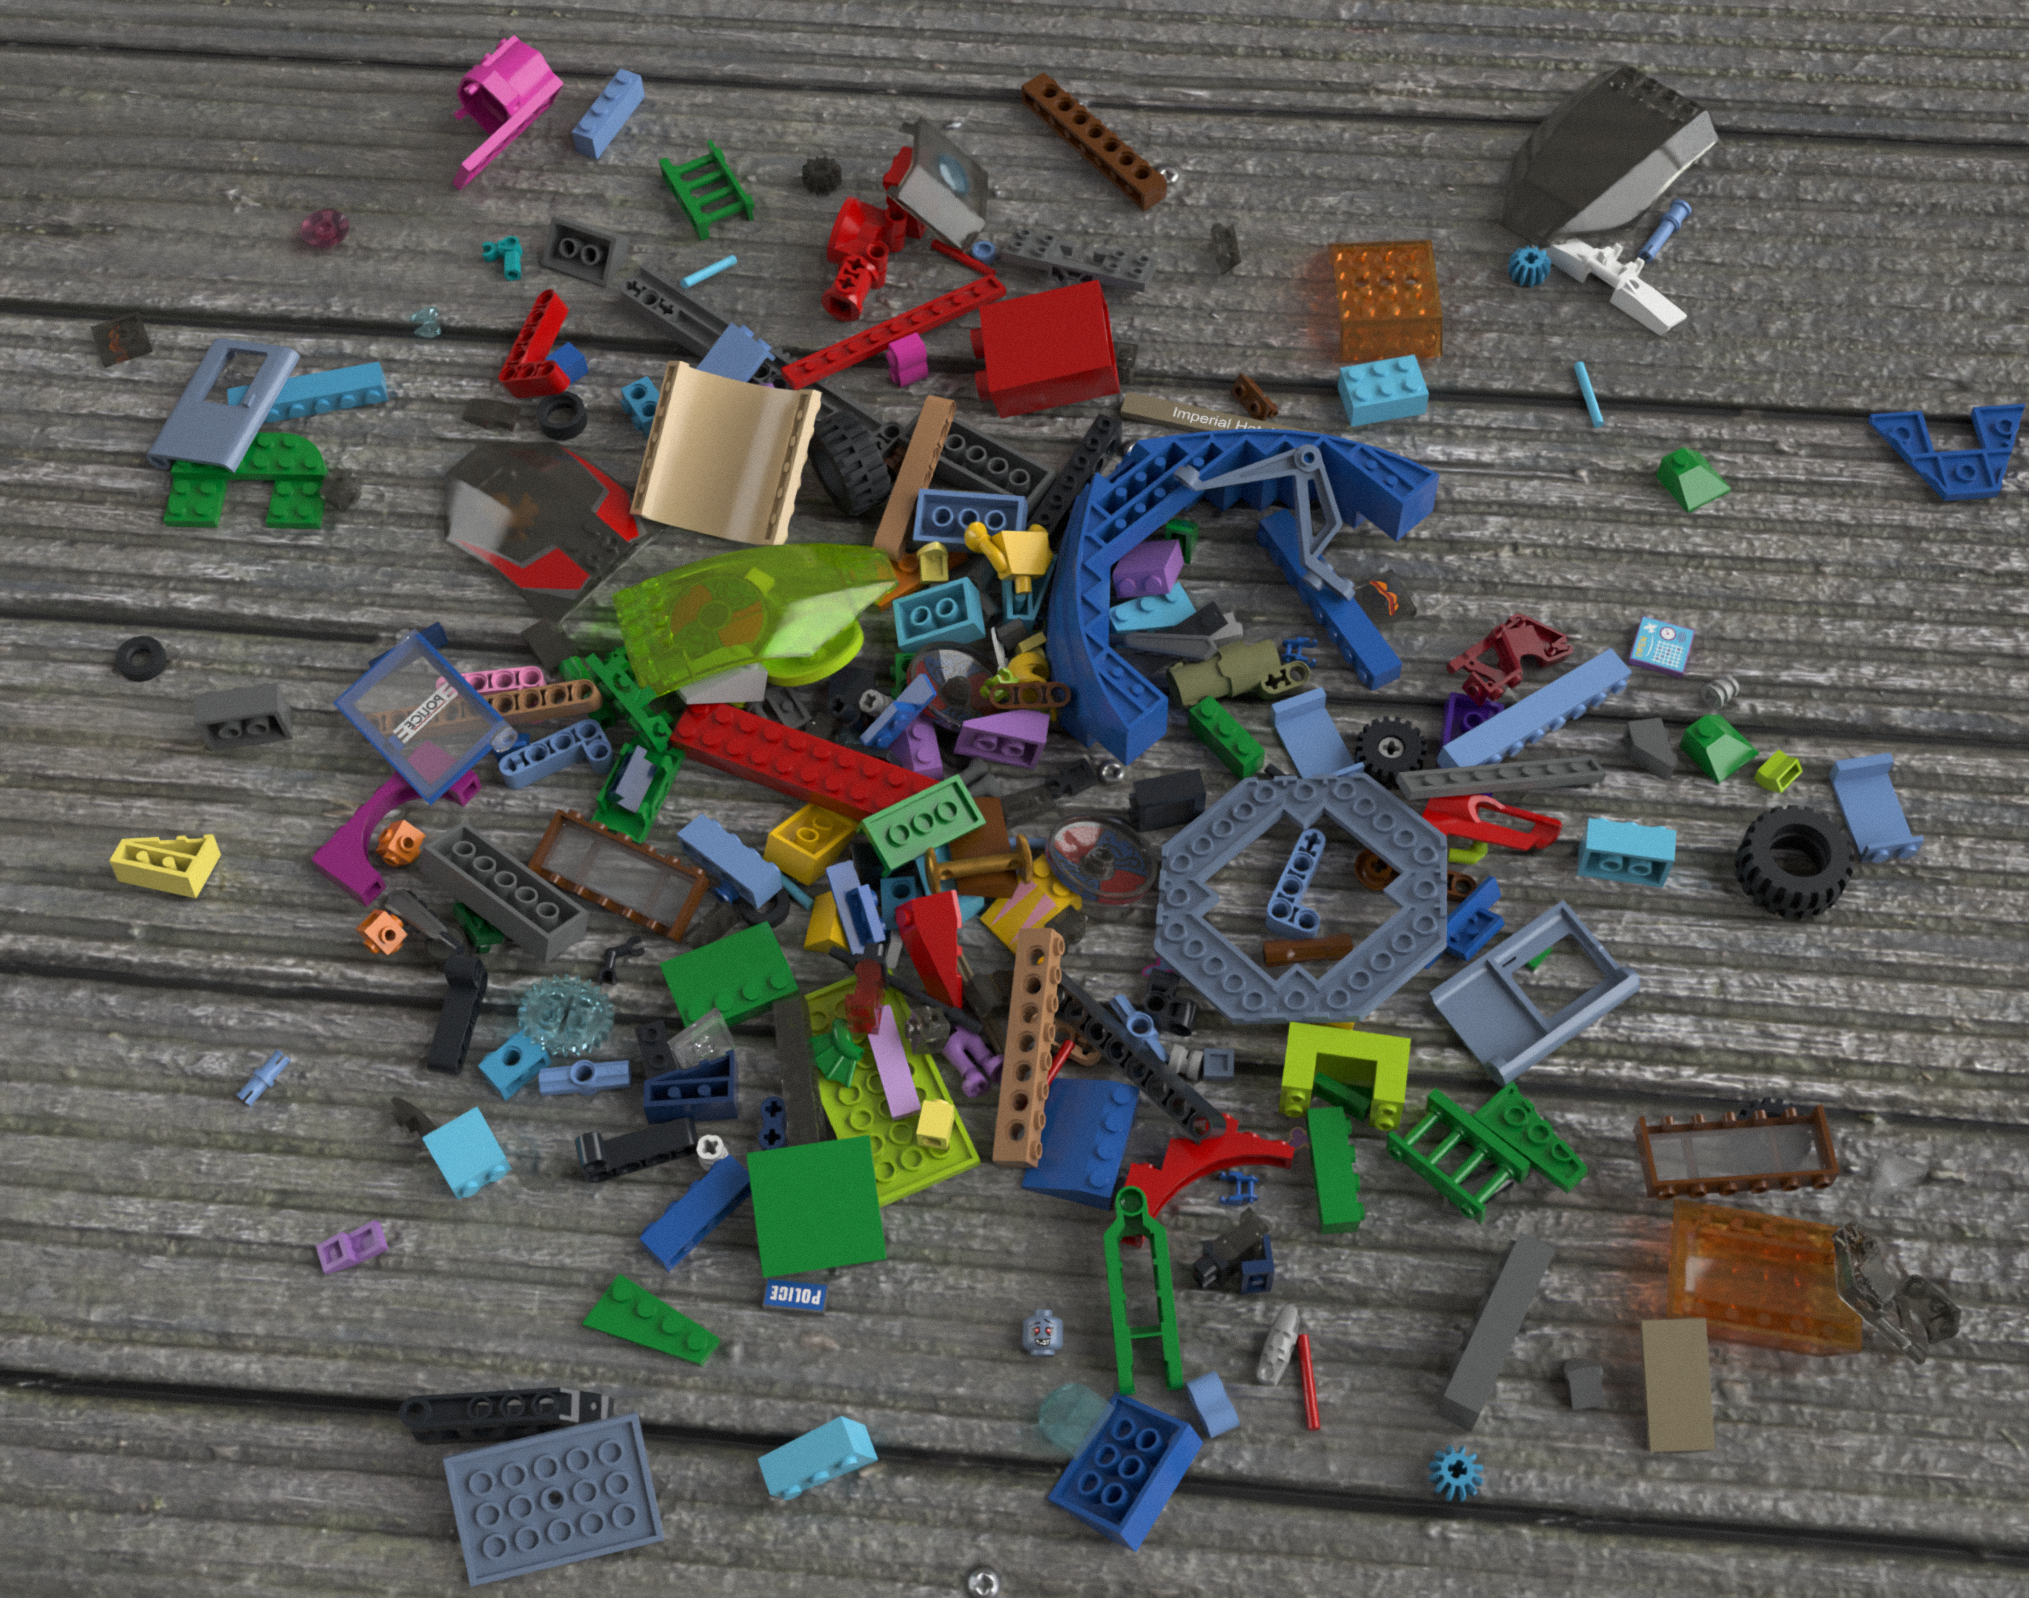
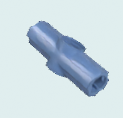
M588 1060L577 1061L573 1066L540 1069L539 1086L542 1096L569 1093L591 1096L599 1090L629 1088L632 1084L629 1060L594 1064ZM584 1075H592L587 1081H579Z

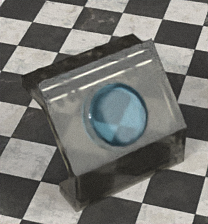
M922 116L914 124L903 122L899 131L914 136L911 166L898 187L890 185L885 194L946 244L967 253L986 223L989 173Z

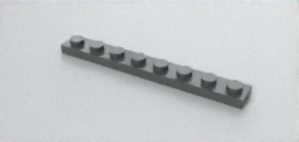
M1594 756L1399 772L1396 782L1406 798L1413 800L1601 783L1605 779L1606 772Z

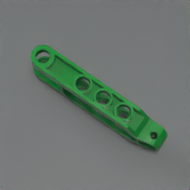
M1136 1186L1123 1187L1115 1199L1116 1220L1103 1235L1120 1396L1136 1394L1131 1341L1161 1338L1167 1391L1183 1390V1374L1166 1228L1148 1214L1147 1199L1145 1193ZM1144 1235L1150 1240L1159 1325L1132 1328L1128 1326L1126 1294L1124 1293L1122 1276L1123 1264L1119 1249V1242L1124 1236Z

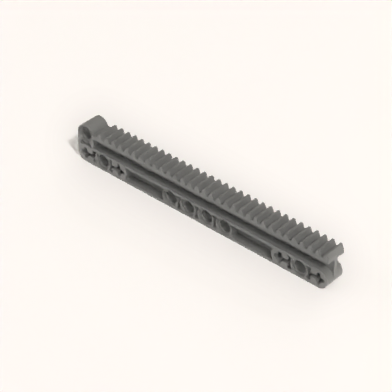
M649 261L639 266L641 273L636 278H626L620 284L623 302L629 311L702 359L705 358L731 322L739 328L742 326V324L738 325V319L731 320L729 313L724 315L722 309L716 310L715 304L709 305L707 299L702 301L701 295L694 296L692 289L687 291V288L684 289L680 286L678 280H672V276L666 277L664 271L658 272L657 266L651 267ZM756 333L752 338L758 341L760 334ZM763 338L762 340L768 344L767 338ZM775 343L768 344L772 347L769 352L776 358L773 361L766 358L748 383L756 385L772 383L774 388L794 390L781 375V368L798 361L797 358L791 359L788 352L783 354L781 347L775 348ZM827 377L801 388L813 389L822 393L820 398L821 406L816 414L814 423L838 411H849L854 413L861 420V423L867 427L869 434L873 436L875 444L881 451L883 460L891 457V452L898 447L897 437L903 431L900 423L896 421L885 423L882 421V413L874 414L873 407L867 409L865 402L859 404L857 397L851 399L850 392L844 394L842 387L836 389L834 382L828 384Z

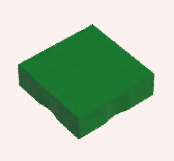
M870 1135L746 1153L763 1278L887 1259Z

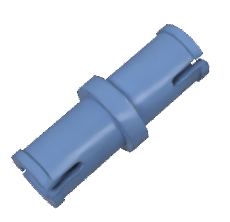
M276 1049L274 1054L260 1069L256 1068L254 1070V1076L236 1096L243 1100L252 1091V1094L245 1101L251 1107L268 1086L271 1088L275 1084L273 1080L290 1064L291 1060L285 1056L276 1065L277 1060L283 1055L282 1052Z

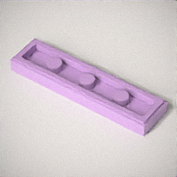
M890 1004L861 1012L892 1120L896 1121L921 1114V1106Z

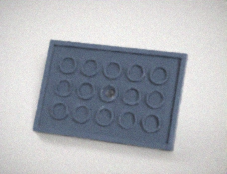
M637 1411L448 1455L443 1458L471 1587L664 1541L665 1536ZM552 1492H558L560 1494V1497L558 1498V1496L554 1495Z

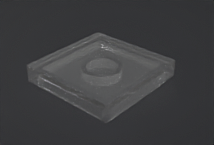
M716 1007L667 1041L681 1071L699 1065V1061L704 1059L711 1061L725 1056L727 1051L736 1048L724 1018Z

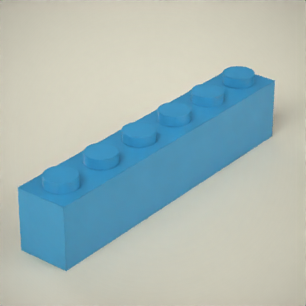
M380 362L288 378L263 423L388 401L386 380ZM250 385L227 389L228 405H239Z

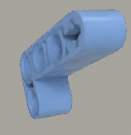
M585 719L506 755L501 759L499 769L505 784L509 788L520 789L585 758L592 770L600 775L610 773L616 761L611 745L598 722L593 719Z
M1307 829L1300 835L1267 907L1266 927L1271 932L1290 940L1317 938L1319 915L1314 910L1300 905L1323 856L1325 836L1317 829ZM1310 846H1313L1310 854L1307 853V849H1309ZM1301 867L1306 869V871L1301 872L1295 868ZM1291 890L1296 894L1289 895L1284 891ZM1279 913L1284 915L1285 917L1276 918L1274 914ZM1307 924L1312 928L1304 929L1300 925Z

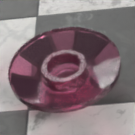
M324 209L310 214L303 221L300 233L308 245L316 248H327L340 243L347 236L350 225L347 217L340 211Z

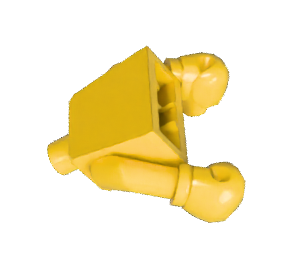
M972 522L964 533L966 546L976 553H984L998 572L1001 580L1015 581L1016 595L1031 594V581L1044 576L1054 558V554L1049 547L1048 533L1044 527L1037 524H1032L1027 532L1001 531L990 537L983 523Z

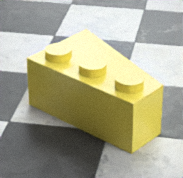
M213 834L204 835V838L187 839L186 836H177L176 840L161 841L159 837L131 838L121 840L109 862L119 882L197 898L221 854Z

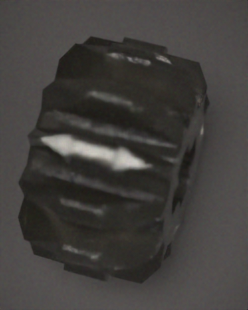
M816 155L814 160L807 159L806 165L802 166V183L809 193L815 192L817 196L825 193L828 196L829 191L836 192L837 186L841 185L842 169L840 164H837L835 158L828 159L827 155L819 158Z

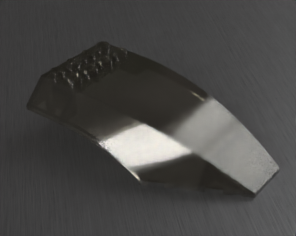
M1626 64L1597 74L1556 107L1515 154L1500 225L1531 244L1538 246L1540 249L1550 247L1551 245L1566 244L1567 240L1574 238L1586 240L1596 238L1599 235H1611L1614 230L1618 229L1634 230L1636 224L1657 199L1688 168L1718 144L1719 139L1707 109L1698 105L1697 102L1678 94L1676 90L1669 89L1660 84L1656 79L1648 77L1636 68Z

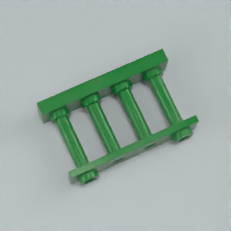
M712 140L707 141L709 154L680 166L672 165L668 157L659 160L663 180L701 241L710 238L708 227L711 226V223L740 211L745 213L749 221L754 220L752 209L755 208V204L751 195L745 194L726 164L721 148H716ZM712 163L717 169L689 182L681 180V175ZM721 179L727 185L698 198L691 196V191ZM733 195L737 200L736 203L711 213L701 212V207Z
M1435 1088L1427 1097L1426 1110L1428 1114L1403 1139L1391 1131L1387 1136L1386 1149L1394 1160L1405 1163L1454 1203L1464 1217L1469 1220L1473 1219L1481 1225L1485 1220L1487 1208L1483 1203L1507 1179H1514L1517 1183L1521 1184L1528 1177L1530 1162ZM1436 1122H1442L1451 1129V1133L1426 1158L1423 1157L1412 1146ZM1459 1141H1466L1475 1151L1448 1177L1435 1165ZM1489 1159L1499 1170L1472 1196L1459 1184L1483 1160Z

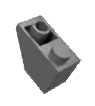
M1661 717L1628 722L1623 738L1630 760L1664 780L1670 779L1674 768L1677 767V756L1674 751H1671L1669 730L1667 727L1664 728Z

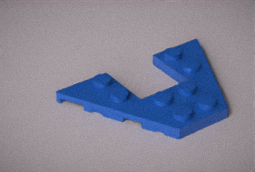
M2025 404L1973 407L1970 415L1981 449L1934 452L1922 411L1870 414L1868 423L1944 501L1994 498L1998 496L2001 490L2003 477L2007 470L2008 460L2012 453Z

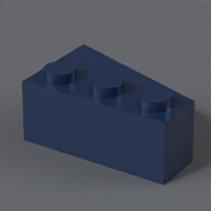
M735 1049L727 1051L725 1056L717 1059L699 1061V1065L683 1071L679 1068L645 1080L643 1108L648 1124H663L688 1117L692 1118L694 1122L738 1119L739 1066Z

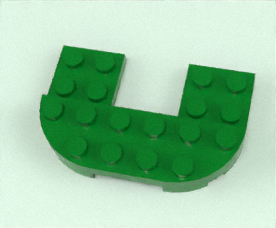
M257 432L235 473L221 466L176 460L172 466L170 473L174 479L163 519L166 527L218 528L229 480H275L266 519L268 528L320 529L329 489V472L318 448L306 438L290 433Z

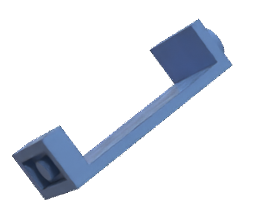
M1322 687L1272 704L1270 721L1301 779L1314 778V775L1337 774V777H1353L1354 773H1363V762L1354 763L1325 708L1327 695Z
M1891 753L1835 761L1829 773L1830 781L1861 863L1869 861L1880 863L1894 857L1910 858L1917 854L1924 842L1923 835L1912 837L1890 781L1888 772L1894 763Z

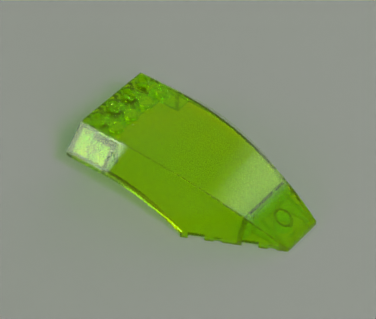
M832 543L783 544L744 549L698 560L653 578H648L629 588H624L612 594V599L628 659L641 690L649 685L657 697H660L705 677L747 664L791 657H810L812 660L818 655L816 651L827 641L832 643L836 640L841 632L850 628L862 617L861 612L871 603L878 604L887 593L892 592L899 586V582L887 552L883 548Z

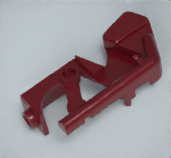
M1514 614L1508 618L1506 623H1501L1493 628L1487 637L1450 661L1446 669L1450 674L1456 673L1461 668L1471 673L1461 688L1481 707L1490 700L1492 703L1497 701L1508 687L1512 690L1521 683L1523 671L1519 661L1522 656H1535L1539 667L1546 668L1565 661L1572 654L1573 647L1572 645H1566L1567 636L1523 614ZM1494 647L1499 659L1496 666L1500 670H1495L1482 664L1476 658ZM1478 675L1487 678L1488 681L1485 683Z

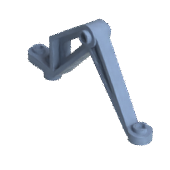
M1306 444L1204 482L1198 478L1200 473L1190 465L1186 467L1179 466L1174 472L1173 476L1192 492L1292 476L1300 566L1307 571L1302 580L1317 592L1325 585L1347 602L1355 595L1356 592L1352 589L1355 585L1344 576L1339 578L1332 572L1334 568L1323 559L1317 560V557L1343 525L1322 456L1317 447ZM1304 455L1308 458V462L1304 460ZM1310 479L1314 481L1326 524L1315 537L1312 536L1307 481Z

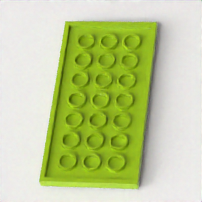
M887 967L888 973L893 975L891 969ZM853 975L779 1007L837 1140L870 1135L879 1207L881 1208L980 1166L981 1162L903 994L889 987V990L882 989L874 996H866L861 993V1003L859 1001L860 997L856 992V979L858 977ZM859 1003L862 1005L861 1012L890 1004L921 1110L924 1100L940 1099L954 1106L955 1118L948 1150L918 1145L916 1132L920 1114L896 1121L892 1120L862 1013H860ZM838 1018L847 1020V1027L850 1028L853 1042L864 1049L861 1060L856 1063L852 1084L849 1089L840 1081H826L823 1071L815 1065L809 1064V1051L802 1043L803 1039L831 1032L833 1029L832 1022Z

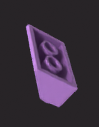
M922 710L887 749H890L903 764L902 768L942 782L944 781L943 766L933 722Z

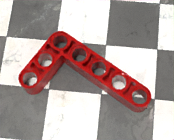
M553 289L545 290L537 297L499 373L498 380L514 398L556 395L565 391L570 385V378L554 360H545L569 311L568 307Z

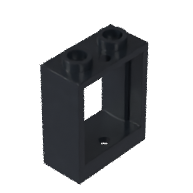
M1200 769L1134 781L1133 793L1128 794L1131 824L1136 823L1138 833L1188 824L1205 811L1206 789Z

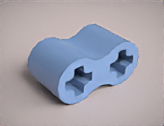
M1215 1371L1185 1383L1189 1399L1210 1439L1240 1426L1235 1409L1228 1399L1222 1382Z

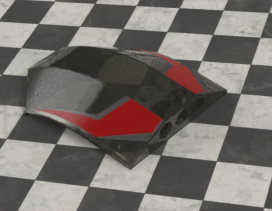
M481 442L445 473L444 541L447 540L492 571L556 627L668 525L630 514L634 494L584 456L557 442Z

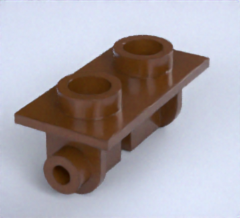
M1242 373L1239 374L1230 393L1254 419L1265 421L1266 417L1274 418L1279 412L1277 410L1278 406L1267 396H1262L1264 392L1255 384L1254 379L1245 377Z

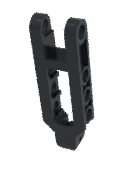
M563 1387L418 1395L409 1397L402 1403L399 1410V1418L404 1426L411 1430L415 1439L425 1445L506 1441L614 1417V1399L603 1394ZM550 1398V1399L553 1400L554 1403H539V1402H540L542 1399ZM518 1400L521 1402V1405H509L508 1403ZM480 1402H487L489 1407H478L475 1405ZM415 1406H423L425 1411L420 1412L410 1421L408 1418L410 1410ZM547 1424H560L554 1428L547 1426ZM529 1425L527 1428L522 1430L515 1428V1426ZM497 1427L495 1430L490 1432L484 1430V1428ZM426 1431H433L429 1435H422L420 1433Z

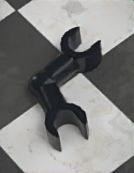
M632 936L627 940L626 944L610 947L605 950L604 967L598 972L600 985H602L603 978L606 975H612L613 986L617 984L618 977L615 972L616 958L629 954L633 957H640L645 953L643 947L632 949L634 944L642 941L640 936Z

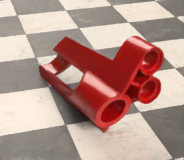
M1483 794L1429 798L1422 815L1426 821L1441 831L1446 837L1447 835L1521 851H1527L1531 847L1545 849L1559 837L1563 826L1558 819L1505 805ZM1481 807L1536 824L1531 832L1527 834L1481 821L1477 814Z

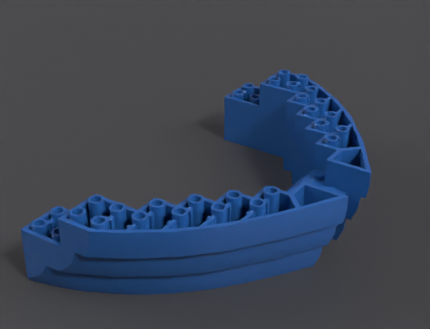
M1231 429L1138 440L1132 447L1131 452L1126 453L1121 463L1116 465L1114 472L1106 478L1097 472L1091 479L1090 485L1087 484L1083 488L1081 495L1076 496L1058 552L1046 611L1047 641L1045 644V660L1048 662L1049 682L1064 683L1068 686L1071 693L1068 703L1064 707L1056 709L1059 724L1087 749L1098 741L1126 767L1163 737L1167 731L1168 697L1109 647L1110 566L1180 510L1187 511L1204 497L1222 512L1240 498H1243L1259 512H1262L1278 498L1295 511L1292 476L1192 492L1173 476L1179 466H1192L1200 473L1198 477L1200 481L1204 482L1306 444L1314 445L1321 453L1341 519L1353 529L1368 519L1395 542L1433 512L1440 475L1387 450L1337 436L1314 432L1282 429ZM1304 455V460L1308 462V458ZM1310 479L1307 481L1309 503L1315 498L1319 501L1314 481ZM1054 688L1051 690V696L1055 703L1064 701L1065 695L1061 689Z

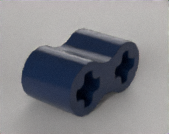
M769 1097L763 1101L760 1107L764 1125L759 1132L758 1139L762 1151L788 1147L785 1130L790 1122L787 1105L780 1097Z

